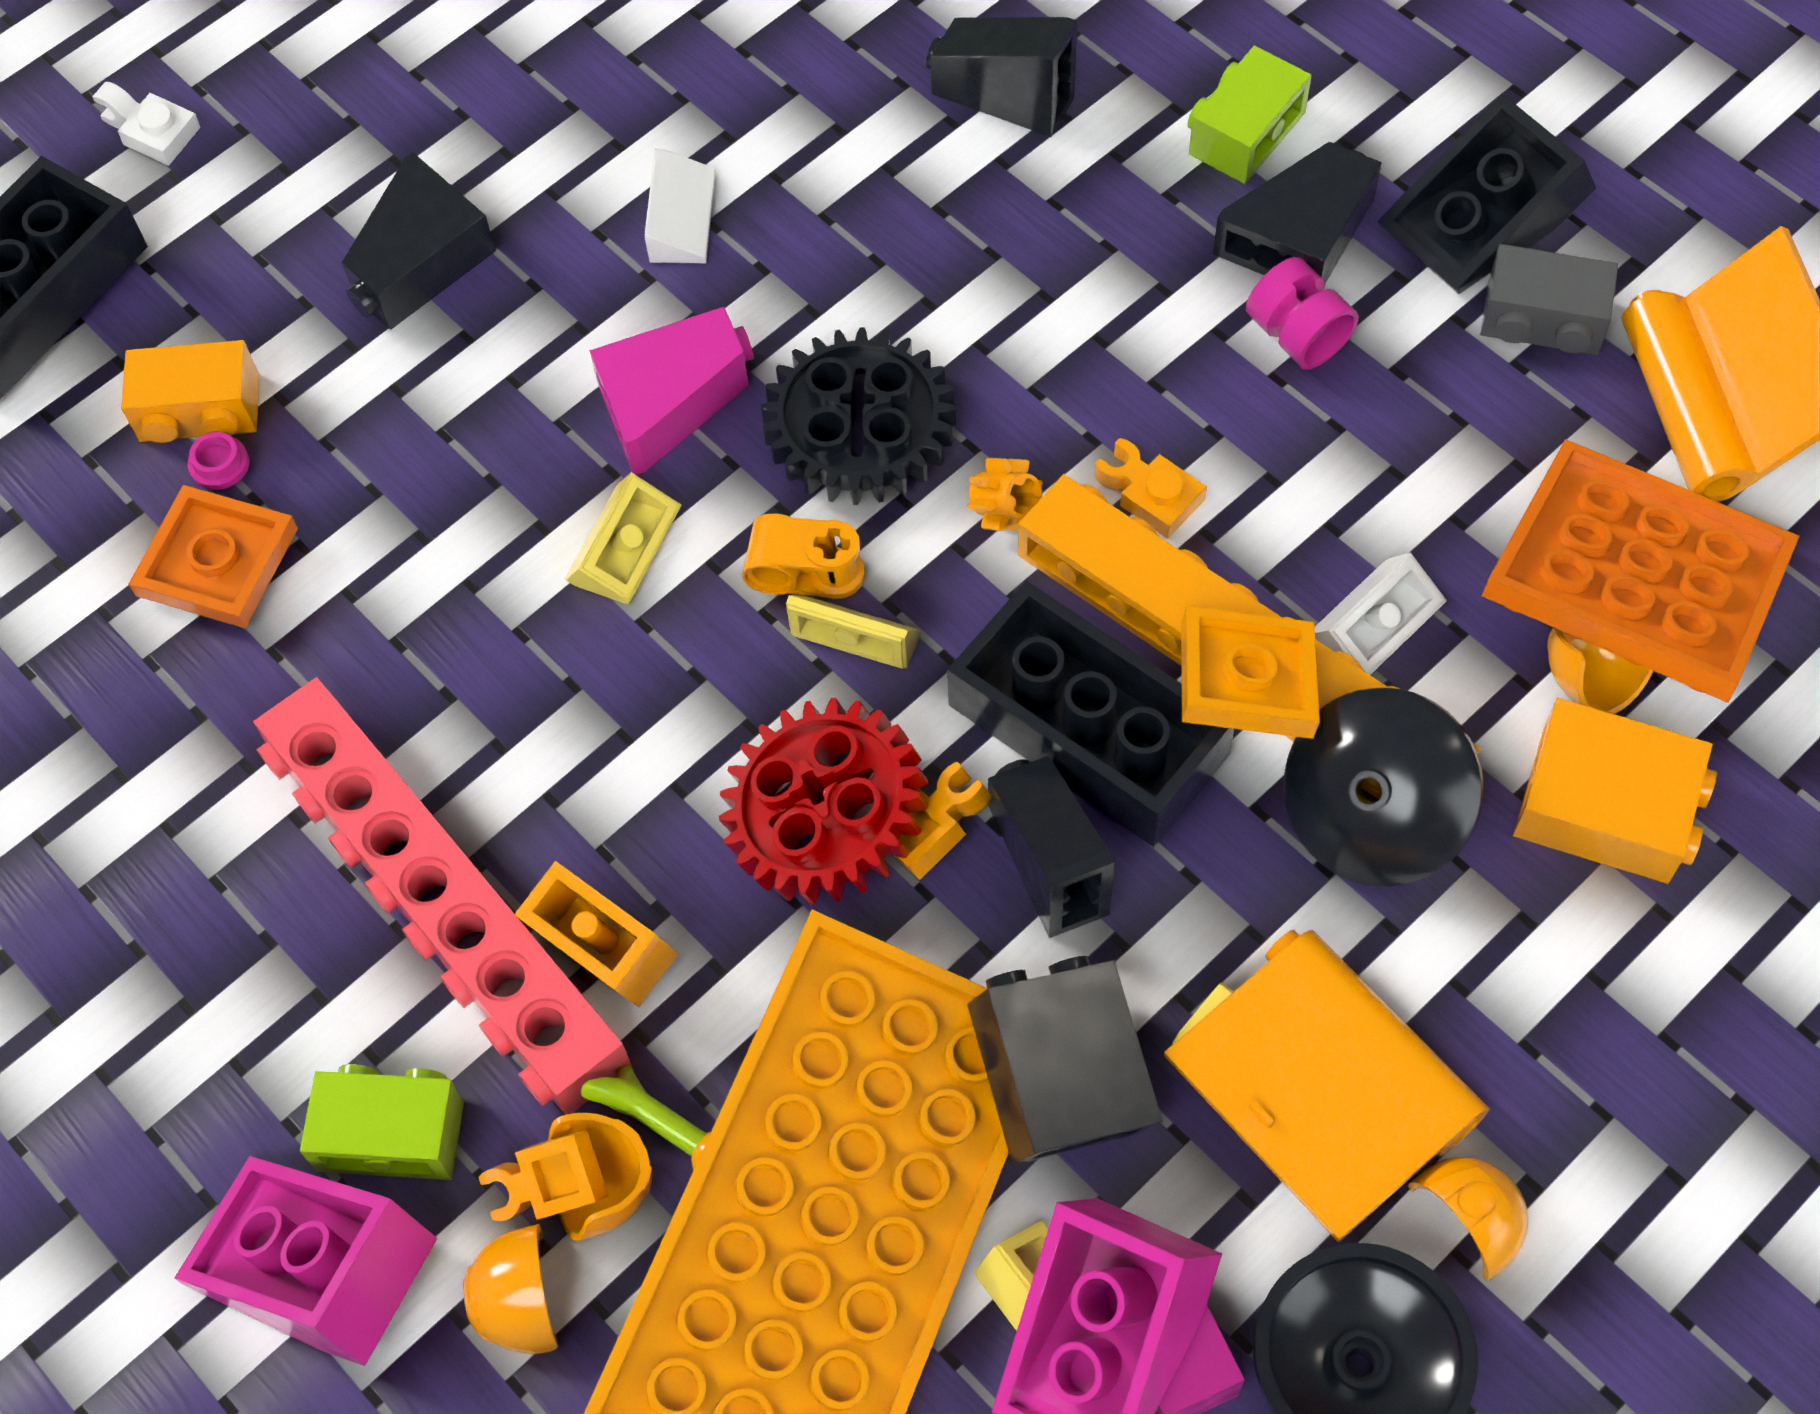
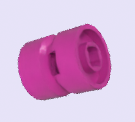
M1292 257L1274 266L1260 279L1247 300L1246 312L1269 336L1279 337L1278 343L1280 347L1302 369L1310 370L1331 359L1345 345L1357 327L1359 316L1357 311L1335 290H1325L1326 284L1323 278L1302 258Z

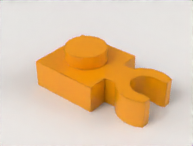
M1119 438L1115 442L1114 456L1119 461L1124 462L1125 465L1113 467L1101 458L1095 462L1094 476L1102 486L1109 489H1124L1121 493L1120 506L1135 517L1149 523L1155 531L1166 539L1205 501L1207 486L1160 454L1149 465L1140 460L1138 448L1126 439Z
M958 762L951 764L941 773L937 782V790L930 797L920 789L916 790L927 802L928 809L917 813H910L909 816L914 819L922 831L920 835L902 834L899 839L909 855L906 858L894 857L919 880L966 835L957 822L962 817L979 813L987 806L992 797L978 779L966 791L959 793L961 788L971 780V777Z
M587 1128L528 1146L515 1152L518 1164L505 1162L483 1172L478 1177L481 1185L498 1181L504 1184L509 1192L508 1203L490 1212L492 1220L495 1221L508 1220L527 1210L531 1204L536 1220L595 1203L609 1196Z

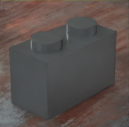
M1499 244L1488 282L1480 335L1499 338L1509 343L1522 342L1558 348L1568 353L1598 355L1611 321L1618 263Z

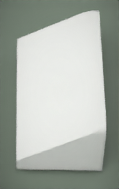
M657 148L654 151L645 227V242L649 262L706 264L715 168L674 152Z
M1411 552L1391 557L1376 568L1315 626V639L1334 652L1341 651L1352 656L1362 666L1363 670L1371 675L1447 600Z

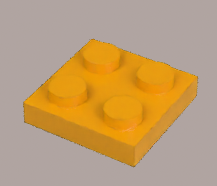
M1186 605L1181 621L1182 722L1313 739L1320 723L1314 622Z

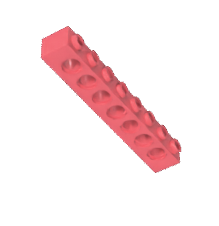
M318 677L253 721L265 741V744L256 749L263 761L279 780L290 774L299 785V788L292 792V795L314 824L325 818L336 832L330 835L328 840L349 868L352 869L361 862L371 874L372 878L364 884L381 908L387 914L398 908L405 916L409 924L402 929V932L418 954L425 961L433 955L439 958L448 970L440 976V979L461 1007L466 1008L472 1002L477 1005L487 1018L479 1024V1027L502 1057L512 1050L527 1067L518 1075L541 1106H545L553 1099L565 1115L572 1114L589 1101L581 1095L582 1086L588 1080L600 1077L615 1078L616 1073L626 1065L632 1066L623 1043L518 917L514 915L513 911ZM334 754L325 764L312 766L318 758ZM365 797L370 798L369 802L362 808L347 810L354 801ZM401 841L408 842L401 852L391 856L383 855L390 845ZM436 886L446 887L439 898L429 902L419 901L428 889ZM473 932L485 933L483 939L476 946L468 949L457 948L459 941L467 934ZM509 979L524 980L521 989L515 994L508 997L495 996L497 988L503 982ZM559 1026L565 1029L561 1038L551 1045L538 1046L534 1044V1040L539 1032L547 1027Z

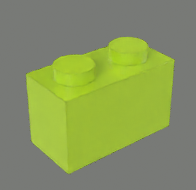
M1254 45L1239 63L1232 62L1226 68L1218 88L1208 99L1202 97L1193 107L1187 122V127L1191 129L1189 155L1246 184L1305 114L1312 74Z
M356 1064L342 1065L339 1067L338 1072L315 1071L300 1152L317 1172L452 1180L464 1100L451 1079H447L445 1074L431 1069H409L406 1071L405 1076L380 1075L379 1071L374 1068Z

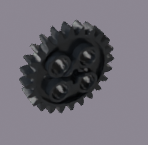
M865 327L859 328L855 341H847L839 329L835 330L833 345L826 346L819 338L814 337L812 338L813 353L811 355L794 349L792 351L794 368L785 365H778L776 367L778 383L766 384L767 403L761 404L765 443L771 446L774 464H785L786 478L789 481L804 475L805 492L811 494L823 484L827 486L829 502H834L842 490L850 491L853 505H858L863 491L868 490L872 491L879 503L884 502V487L892 485L899 493L904 495L907 494L906 477L909 475L921 482L927 481V463L941 466L943 463V447H951L953 444L952 427L956 426L953 386L945 384V369L943 366L931 368V352L929 350L921 351L912 356V340L908 337L894 347L890 345L888 330H884L875 342L868 341ZM858 374H865L863 453L860 457H853L855 378ZM827 389H837L835 391H824ZM895 389L896 391L886 392L884 390ZM825 438H834V439H835V440H833V441H828V442L820 441V440L825 439ZM887 438L896 439L895 441H892V442H881V441H880V440H882V439H887Z

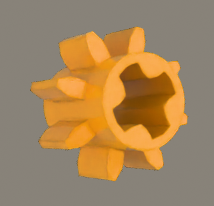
M987 458L985 461L986 470L969 478L971 484L969 487L970 503L967 505L968 509L984 516L981 528L985 530L1018 532V523L1042 498L1041 486L1043 482L1027 473L1029 470L1028 460Z

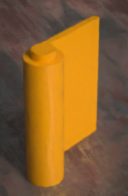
M1780 226L1686 297L1661 290H1649L1637 295L1630 302L1629 307L1622 315V323L1688 490L1716 502L1729 499L1820 440V299L1789 229Z
M1290 930L1279 938L1266 953L1265 958L1269 962L1164 1052V1056L1339 1243L1434 1156L1438 1154L1441 1157L1460 1143L1482 1121L1490 1108L1314 930H1308L1301 935L1295 930Z

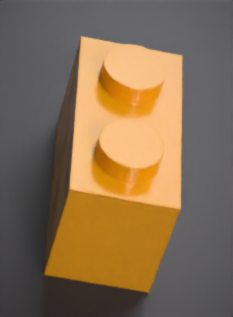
M244 340L126 350L121 410L139 442L167 443L175 439L201 437L211 432H222L230 436L239 433L257 432L260 374Z
M557 861L552 864L514 914L638 1008L679 955L677 951L658 935Z

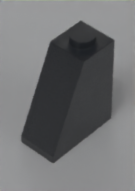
M1069 17L954 18L944 36H937L933 40L927 54L926 67L931 70L932 94L1052 137L1075 96L1077 20Z
M1332 142L1324 144L1224 208L1217 218L1213 255L1262 275H1265L1274 266L1286 259L1299 257L1321 276L1326 284L1374 201L1382 162L1367 157L1359 151L1350 150Z
M414 152L404 158L342 261L350 283V287L346 289L348 298L363 316L368 318L373 314L386 327L392 330L496 251L486 215Z
M1049 755L1032 762L1027 759H1021L1003 766L995 776L988 778V792L992 796L988 807L1048 937L1052 938L1109 916L1115 861L1110 850Z

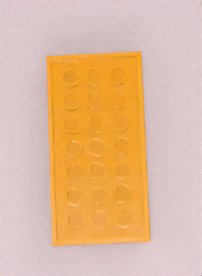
M813 909L811 910L584 1414H906L1009 1153L967 1006L969 1002L987 990V988Z

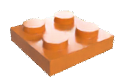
M183 485L128 584L137 597L246 629L298 527L292 515Z

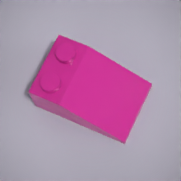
M249 1156L174 1279L205 1296L318 1350L365 1366L438 1238L390 1198Z
M1098 1198L1057 1202L992 1413L1155 1414L1201 1324L1222 1253Z

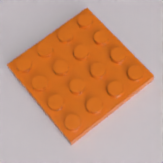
M1565 439L1493 569L1482 597L1501 604L1513 612L1524 614L1561 630L1573 638L1584 640L1621 656L1633 664L1644 666L1681 682L1695 691L1706 693L1729 703L1742 677L1800 536Z

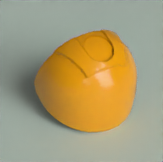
M1554 627L1549 634L1547 648L1551 672L1559 687L1572 702L1616 714L1627 707L1640 694L1653 673L1651 669L1633 664L1621 656L1584 640L1573 638Z
M572 1113L560 1116L552 1122L548 1135V1140L587 1128L609 1195L595 1203L558 1213L565 1231L572 1240L577 1242L605 1234L627 1222L640 1207L643 1199L648 1196L652 1184L653 1170L640 1135L632 1127L619 1119H612L593 1113Z
M1454 1157L1431 1165L1407 1185L1412 1192L1418 1188L1430 1191L1458 1216L1480 1251L1484 1265L1482 1277L1487 1282L1504 1271L1514 1261L1526 1238L1528 1212L1525 1200L1518 1186L1501 1169L1477 1158Z
M540 1224L515 1229L493 1239L480 1251L473 1264L467 1267L463 1279L467 1319L477 1334L494 1345L527 1354L546 1353L558 1348L557 1338L548 1313L542 1281L538 1241L543 1238V1230Z

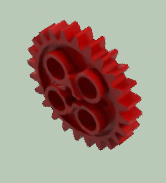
M830 698L824 714H820L811 701H806L802 719L795 721L786 710L780 712L781 729L774 732L763 724L758 727L760 735L764 740L759 748L745 743L740 746L749 761L746 766H728L727 771L737 781L738 787H731L720 791L722 799L733 809L719 815V821L731 832L724 839V842L735 855H739L735 861L748 875L754 874L753 879L764 890L768 891L775 886V890L787 901H790L799 890L800 894L810 905H815L822 888H825L836 902L842 901L844 883L851 881L860 892H866L867 880L865 874L870 870H874L884 878L890 876L889 869L884 861L888 854L901 858H906L909 855L899 839L902 834L920 835L922 831L909 814L928 809L927 802L916 791L926 786L928 779L921 769L916 767L922 759L913 745L907 744L909 738L898 724L891 726V722L883 711L878 709L870 715L861 701L856 700L846 713L836 698ZM850 752L845 761L831 767L838 756ZM792 781V784L790 785L787 791H785L781 795L775 796V793L777 792L779 787H781L783 784ZM873 803V807L868 814L853 820L860 808ZM815 833L808 845L796 850L798 843L803 837Z

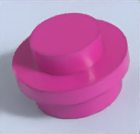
M207 433L199 437L190 448L188 470L193 480L205 489L222 490L238 483L248 471L249 455L244 445L238 439L226 433Z

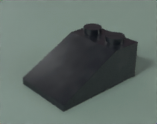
M1502 93L1377 222L1459 295L1491 273L1499 244L1529 248L1553 232L1596 189V186L1585 161Z

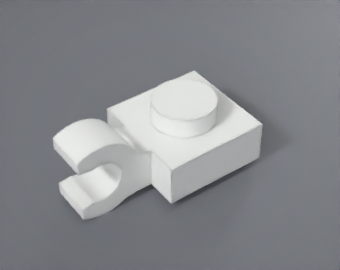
M104 82L92 96L95 102L107 107L100 115L101 119L107 124L119 128L118 133L124 146L168 166L201 128L194 112L152 93H149L139 104L121 87L111 82Z

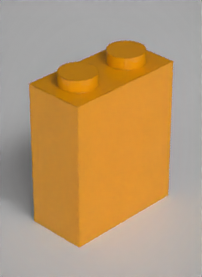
M1556 697L1543 728L1513 836L1669 884L1681 863L1692 865L1701 843L1703 827L1693 825L1697 807L1704 809L1707 807L1715 786L1717 771L1707 768L1713 744Z

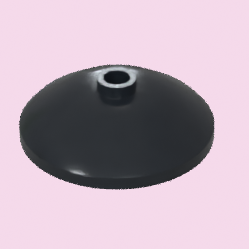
M1396 688L1358 690L1336 698L1319 710L1320 723L1314 738H1295L1284 772L1286 809L1290 822L1301 843L1327 869L1343 878L1364 885H1404L1428 877L1442 869L1461 852L1469 841L1479 820L1483 803L1482 768L1477 751L1465 729L1447 710L1436 702L1417 693ZM1368 777L1377 780L1382 787V795L1377 802L1368 801L1362 794V784Z
M1370 1243L1338 1244L1315 1251L1297 1261L1279 1277L1269 1291L1259 1313L1254 1332L1253 1358L1255 1372L1261 1392L1273 1414H1465L1475 1391L1478 1372L1477 1345L1469 1317L1458 1297L1448 1284L1423 1262L1397 1249ZM1352 1354L1362 1355L1370 1363L1371 1373L1364 1377L1353 1375L1347 1369L1346 1357Z

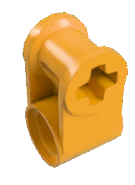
M782 514L758 516L753 522L742 579L752 589L765 594H798L831 599L847 598L855 594L862 587L865 580V567L859 556V536L855 528L847 522L839 520L826 521L792 518ZM834 536L840 538L841 548L836 547ZM829 572L834 573L836 583H831Z

